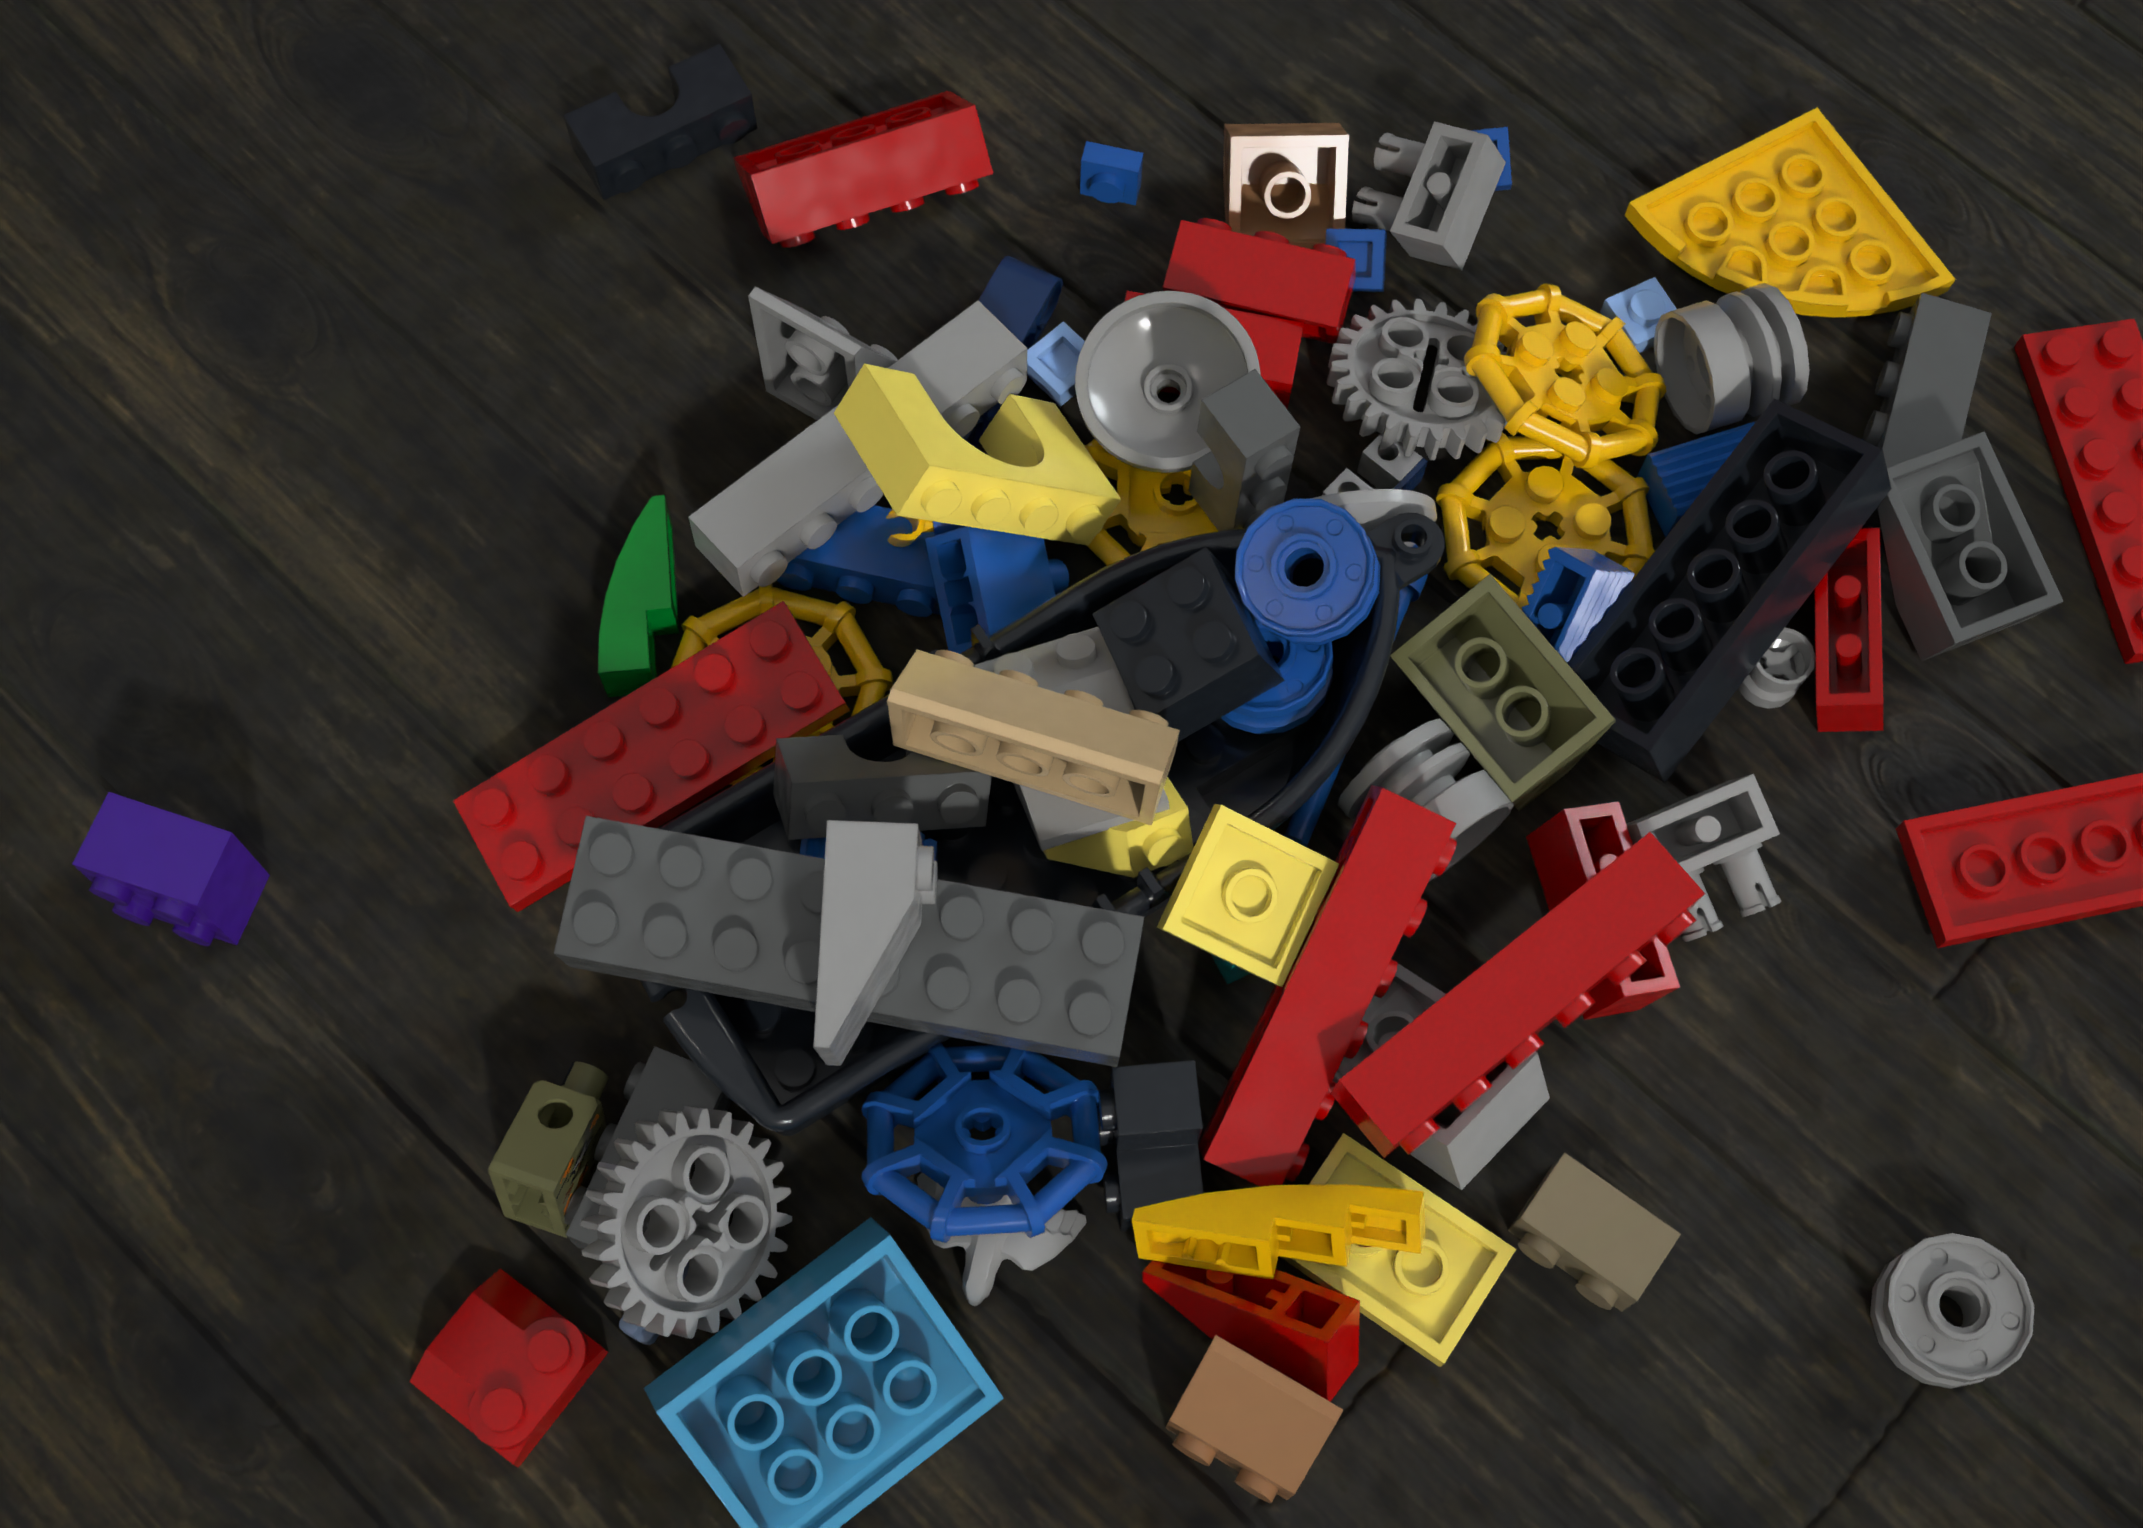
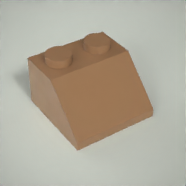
M1224 124L1223 189L1225 223L1232 228V231L1254 236L1257 231H1269L1284 236L1291 245L1312 249V246L1315 244L1326 243V229H1345L1349 135L1341 124Z
M1215 1335L1172 1414L1166 1429L1177 1435L1173 1446L1179 1451L1206 1466H1210L1215 1457L1239 1472L1235 1479L1236 1484L1254 1496L1272 1503L1276 1494L1286 1500L1295 1495L1336 1425L1343 1409Z

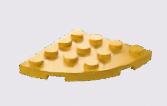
M1818 108L1629 202L1625 212V217L1652 246L1691 276L1726 294L1735 291L1740 292L1762 283L1776 287L1787 298L1795 313L1799 315L1838 318L1894 312L1913 306L1921 293L1937 297L1948 292L1956 280Z

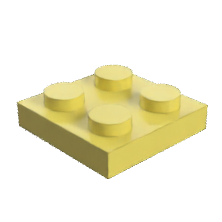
M1214 804L1157 928L1274 985L1283 987L1339 863L1223 805Z

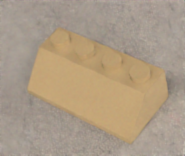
M916 650L891 688L887 700L893 746L1151 826L1174 758L1180 732L1178 729L1168 727V722L1157 714L1144 710H1132L1129 714L1103 707V702L1089 693L1079 690H1066L1064 694L1038 687V682L1035 679L1018 671L1002 670L999 674L976 668L967 657L948 650H937L935 655Z

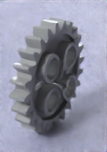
M1416 299L1413 310H1406L1398 300H1392L1388 314L1376 305L1370 307L1367 319L1355 314L1352 317L1350 329H1340L1337 343L1333 344L1328 364L1330 371L1327 385L1335 387L1332 396L1333 404L1346 405L1343 414L1344 421L1362 419L1363 422L1359 433L1362 437L1377 431L1383 434L1381 448L1386 449L1395 441L1403 443L1404 456L1410 457L1416 446L1424 447L1430 460L1436 459L1439 448H1446L1454 459H1459L1464 444L1476 453H1480L1486 439L1497 443L1507 422L1478 377L1472 376L1466 371L1464 362L1466 352L1472 347L1477 324L1472 326L1467 323L1469 311L1464 309L1455 317L1447 315L1446 303L1440 302L1433 312L1426 310L1421 299ZM1498 340L1497 347L1500 350V354L1506 355V352H1503L1505 345ZM1428 345H1434L1437 347V355L1428 385L1427 398L1423 412H1416L1413 409V404L1424 365L1423 361Z
M684 1106L683 1112L662 1109L659 1111L658 1123L643 1120L635 1123L638 1142L617 1138L614 1141L616 1150L621 1158L618 1165L599 1162L597 1165L598 1170L608 1180L605 1189H589L586 1191L585 1196L599 1204L600 1208L598 1215L589 1216L581 1220L580 1226L597 1231L598 1240L582 1250V1255L603 1262L589 1279L592 1284L611 1288L606 1295L604 1304L608 1307L624 1311L623 1321L643 1327L648 1332L668 1337L671 1333L690 1339L694 1337L696 1329L710 1333L718 1332L720 1316L732 1320L737 1319L742 1314L739 1298L756 1302L762 1299L755 1280L759 1275L776 1278L777 1271L767 1261L770 1252L787 1251L788 1245L775 1237L777 1227L785 1226L792 1222V1216L777 1212V1203L791 1194V1189L789 1187L773 1185L772 1180L784 1167L783 1162L764 1158L771 1142L766 1138L751 1136L753 1130L751 1122L732 1119V1113L727 1111L708 1110L707 1108ZM693 1162H695L694 1175L689 1180L690 1168ZM733 1211L732 1223L728 1228L729 1217ZM649 1212V1225L645 1233L643 1234L642 1226L644 1218ZM689 1262L688 1273L683 1281L684 1268Z

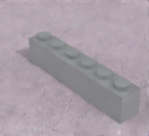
M978 300L888 368L915 374L944 420L957 434L964 437L975 427L982 414L997 403L1003 404L1009 394L1018 395L1027 381V347ZM838 405L688 517L695 546L743 597L757 586L765 587L775 582L784 573L791 560L807 548L816 549L822 546L834 534L837 525L855 511H867L883 495L880 487L834 415Z

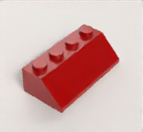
M950 91L733 158L762 234L771 244L780 242L784 248L807 243L815 238V230L834 224L837 230L861 226L870 221L869 213L887 207L891 208V212H904L917 208L925 203L923 196L944 189L946 195H956L971 191L979 186V178L993 174L976 106Z

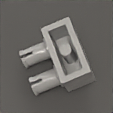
M1438 122L1433 123L1425 144L1397 137L1391 133L1383 134L1378 142L1381 145L1388 146V150L1376 147L1374 154L1375 168L1379 171H1389L1412 178L1403 198L1376 191L1367 186L1362 187L1357 197L1366 200V204L1354 201L1352 209L1354 223L1390 231L1411 257L1462 270L1505 166V160L1488 135Z
M1754 774L1726 781L1627 823L1633 845L1651 832L1705 892V895L1689 910L1697 921L1682 933L1681 937L1684 942L1707 935V931L1714 932L1723 927L1722 921L1718 919L1699 875L1705 871L1704 866L1711 863L1713 865H1721L1740 908L1739 913L1741 917L1753 915L1765 910V906L1773 907L1781 902L1757 850L1763 846L1761 842L1780 833Z

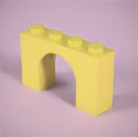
M864 363L834 412V415L897 516L1089 546L1121 501V498L1056 404L1052 402L1009 394L979 439L987 454L972 446L949 426L913 373Z

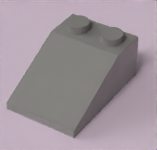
M756 286L748 295L766 392L815 420L820 419L839 405L864 363L888 368L898 360L886 348L876 344L868 346L849 335L845 327L833 318L827 316L819 318L807 310Z
M1099 627L1069 634L1060 639L1018 652L1008 653L974 665L976 668L999 674L1002 670H1014L1024 673L1038 682V687L1064 694L1066 690L1083 691L1099 698L1103 702V707L1129 714L1130 711L1135 710ZM1013 783L1041 851L1134 821ZM1164 789L1156 813L1170 809Z
M827 820L814 1048L826 1065H842L921 926L922 904L935 905L937 861H934V846H923L918 824Z
M1398 964L1396 974L1389 989L1382 998L1373 996L1362 1018L1363 1021L1368 1023V1030L1359 1051L1351 1060L1346 1057L1343 1058L1333 1081L1337 1083L1340 1078L1446 994ZM1537 1052L1514 1070L1506 1061H1503L1485 1076L1493 1086L1464 1111L1460 1112L1452 1103L1435 1116L1433 1120L1441 1129L1412 1152L1411 1155L1462 1190L1550 1099Z

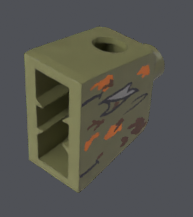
M572 1062L561 1086L545 1080H538L532 1085L488 1168L504 1217L567 1238L566 1233L570 1225L564 1222L567 1207L579 1186H589L598 1164L594 1160L595 1150L604 1129L607 1127L602 1103L599 1099L609 1078L602 1070L584 1062Z

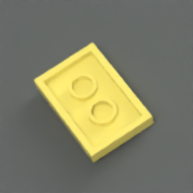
M1343 1133L1309 1185L1352 1184L1424 1191L1425 1234L1421 1254L1352 1244L1347 1267L1287 1257L1281 1258L1321 1286L1360 1300V1313L1441 1367L1445 1364L1516 1249Z

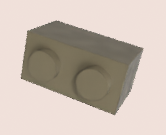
M1566 1153L1550 1167L1508 1230L1520 1239L1518 1247L1530 1259L1550 1269L1557 1265L1578 1280L1575 1287L1586 1299L1603 1309L1611 1310L1614 1306L1621 1312L1639 1300L1681 1235V1233Z

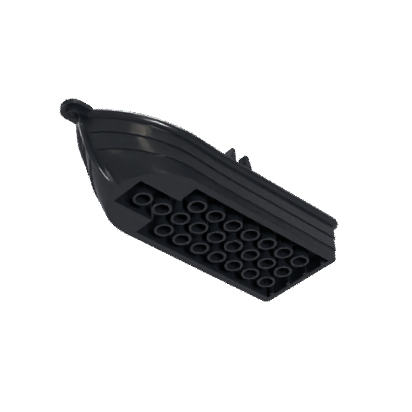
M1402 513L1367 532V536L1372 541L1381 566L1379 594L1368 617L1347 636L1332 641L1333 681L1325 703L1307 722L1283 733L1257 735L1234 728L1219 718L1177 742L1176 751L1167 777L1188 807L1193 848L1214 804L1223 805L1274 831L1312 797L1346 755L1369 715L1388 666L1396 632L1400 590L1436 568L1443 554L1444 536L1439 526L1432 519L1419 513ZM1247 529L1224 530L1195 535L1160 544L1130 555L1075 583L990 636L979 624L971 628V647L960 654L970 659L976 665L1008 653L1018 652L1063 638L1069 634L1098 627L1093 613L1205 547L1235 579L1236 551ZM1403 542L1415 543L1418 548L1409 547ZM1308 558L1301 561L1293 572V583L1300 587L1315 584L1323 573V561L1317 558ZM935 649V650H933L932 652H930V654H934V655H935V652L937 651V649ZM1272 655L1277 664L1280 659ZM889 695L819 735H843L847 747L852 753L870 761L891 762L906 757V749L893 746L887 704ZM775 761L659 828L800 854L801 839L788 840L773 795ZM993 776L991 777L986 826L920 831L925 835V840L931 838L937 841V879L1138 915L1144 918L1168 904L1191 855L1189 853L1170 865L1152 871L1146 867L1134 878L1049 860L1044 852L1041 851L1013 783ZM640 980L651 1002L662 1000L673 991H681L687 994L685 1004L681 1008L671 1011L663 1018L665 1025L699 1069L727 1097L752 1116L760 1125L783 1136H793L925 1055L931 1047L952 1038L866 1021L842 1065H826L814 1048L816 1012Z

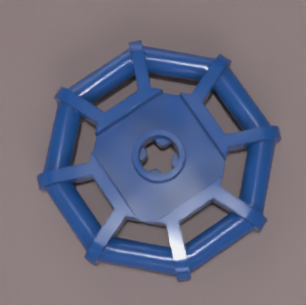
M942 1043L931 1047L921 1059L881 1092L875 1091L867 1095L861 1109L863 1116L867 1119V1166L862 1172L863 1183L869 1193L883 1195L929 1229L931 1239L947 1243L951 1236L1025 1232L1029 1238L1042 1234L1045 1232V1223L1089 1183H1097L1102 1180L1108 1163L1101 1153L1097 1112V1106L1099 1105L1098 1088L1090 1080L1080 1081L1037 1052L998 1045L944 1047ZM971 1072H989V1079L972 1080ZM1027 1076L1049 1091V1093H1041L1022 1079ZM935 1080L939 1083L919 1101L913 1100ZM1065 1115L1070 1117L1073 1142L1052 1137L1051 1121ZM898 1124L914 1128V1144L894 1152V1128ZM991 1126L997 1129L995 1137L988 1140L973 1139L969 1131L972 1128H976L984 1132ZM1048 1164L1064 1168L1034 1196L1032 1195L1026 1184ZM918 1172L927 1175L944 1188L940 1200L937 1201L906 1177ZM1004 1195H1008L1012 1202V1205L960 1207L965 1197H968L977 1204L987 1205L996 1203Z

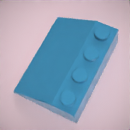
M872 1217L644 1387L658 1416L741 1528H840L1004 1399L892 1236Z

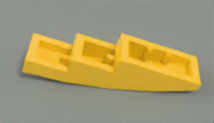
M1352 1184L1272 1185L1209 1192L1135 1208L1132 1225L1138 1259L1273 1280L1279 1256L1347 1267L1352 1244L1421 1254L1425 1234L1424 1191Z

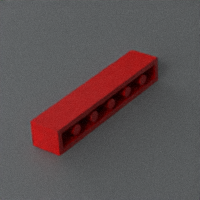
M1371 786L1335 862L1339 863V866L1283 987L1275 985L1198 1144L1203 1160L1260 1187L1282 1185L1285 1179L1293 1182L1297 1178L1309 1152V1145L1303 1142L1314 1118L1321 1121L1324 1120L1335 1101L1331 1092L1337 1083L1333 1081V1078L1343 1058L1353 1059L1365 1039L1368 1023L1363 1021L1362 1018L1373 996L1382 998L1394 979L1398 962L1391 958L1402 935L1411 937L1424 917L1427 901L1422 899L1421 896L1432 873L1437 876L1442 875L1453 857L1457 840L1450 836L1456 826L1455 822L1383 787Z
M1649 832L1340 1078L1331 1095L1383 1158L1398 1146H1401L1408 1155L1411 1154L1441 1129L1433 1120L1435 1116L1452 1103L1460 1112L1467 1109L1493 1086L1485 1077L1503 1061H1506L1512 1070L1516 1069L1545 1044L1537 1035L1555 1019L1564 1028L1569 1026L1596 1003L1589 992L1598 984L1608 978L1615 987L1618 986L1647 961L1640 954V950L1656 937L1667 946L1693 925L1697 920L1689 910L1705 895V892L1655 836Z

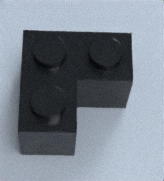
M1195 1060L1112 1067L1109 1089L1098 1090L1099 1106H1097L1100 1145H1112L1114 1171L1105 1172L1103 1176L1106 1213L1119 1212L1120 1231L1123 1232L1133 1231L1132 1217L1135 1208L1203 1193L1198 1142L1203 1127Z

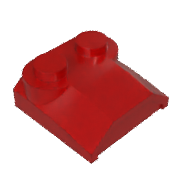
M500 1268L470 1294L428 1346L409 1382L474 1433L479 1440L489 1445L511 1464L519 1468L609 1352Z

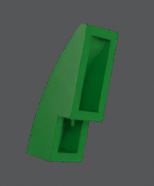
M665 495L652 496L634 523L617 558L605 596L599 631L598 674L608 697L626 696L657 677L655 636L679 633L673 523Z

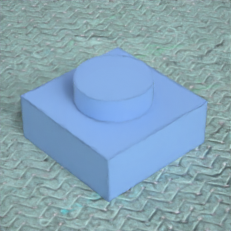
M1653 277L1605 299L1600 312L1612 320L1618 316L1625 322L1623 330L1638 352L1641 353L1654 347L1655 328L1661 315L1677 308L1656 277Z
M1064 321L1027 350V376L1059 407L1076 395V366L1080 351L1085 342Z

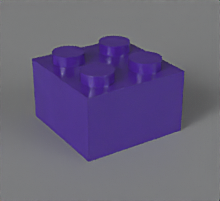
M108 792L72 863L74 867L92 882L89 888L90 892L102 899L115 903L112 908L115 914L144 926H150L154 918L174 924L172 931L175 934L203 946H210L214 938L237 946L270 876L232 832Z

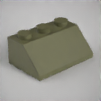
M1491 574L1390 655L1400 670L1480 766L1506 794L1518 811L1522 810L1567 774L1616 722L1615 718Z

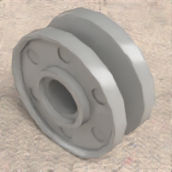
M1950 1233L1925 1238L1885 1265L1872 1288L1870 1317L1879 1345L1896 1367L1921 1383L1952 1389L1977 1384L1986 1378L1997 1376L2018 1361L2033 1335L2035 1306L2025 1277L2005 1253L1980 1238ZM1941 1295L1952 1298L1961 1307L1963 1313V1324L1961 1327L1947 1322L1941 1314L1939 1307Z

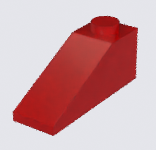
M1151 1261L1142 1271L1143 1283L1212 1340L1217 1335L1330 1402L1358 1366L1360 1300L1277 1269L1275 1270L1273 1280Z

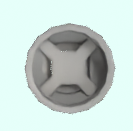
M1784 628L1739 686L1738 690L1747 701L1758 707L1769 709L1786 704L1814 669L1816 657L1813 646L1804 635L1796 630Z

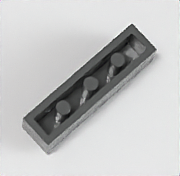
M1926 293L1920 294L1908 314L1904 312L1898 313L1887 341V346L1896 348L1893 361H1886L1875 388V395L1883 397L1880 411L1874 410L1871 414L1862 439L1883 449L1887 467L1962 440L1992 313ZM1878 508L1869 517L1865 525L1881 529Z

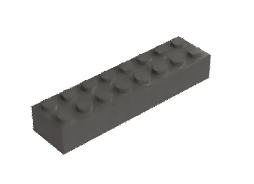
M586 816L554 954L572 968L816 1012L825 859ZM937 879L935 905L922 904L921 926L869 1015L867 1022L1117 1067L1144 917Z

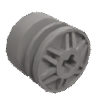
M1762 283L1740 292L1735 291L1718 298L1716 304L1707 300L1665 313L1661 315L1655 328L1654 354L1657 374L1664 378L1666 385L1664 396L1673 414L1683 427L1696 435L1742 421L1746 413L1753 417L1761 415L1773 399L1789 406L1800 403L1807 391L1810 369L1808 349L1803 330L1790 302L1774 286Z
M1439 718L1424 723L1379 751L1340 795L1337 805L1347 817L1355 819L1371 786L1374 785L1383 787L1455 822L1456 826L1450 837L1457 840V846L1445 870L1447 871L1494 832L1510 814L1514 804L1484 770L1472 773L1456 782L1454 778L1466 764L1470 752L1461 743L1448 746L1454 733ZM1432 873L1429 882L1438 876Z

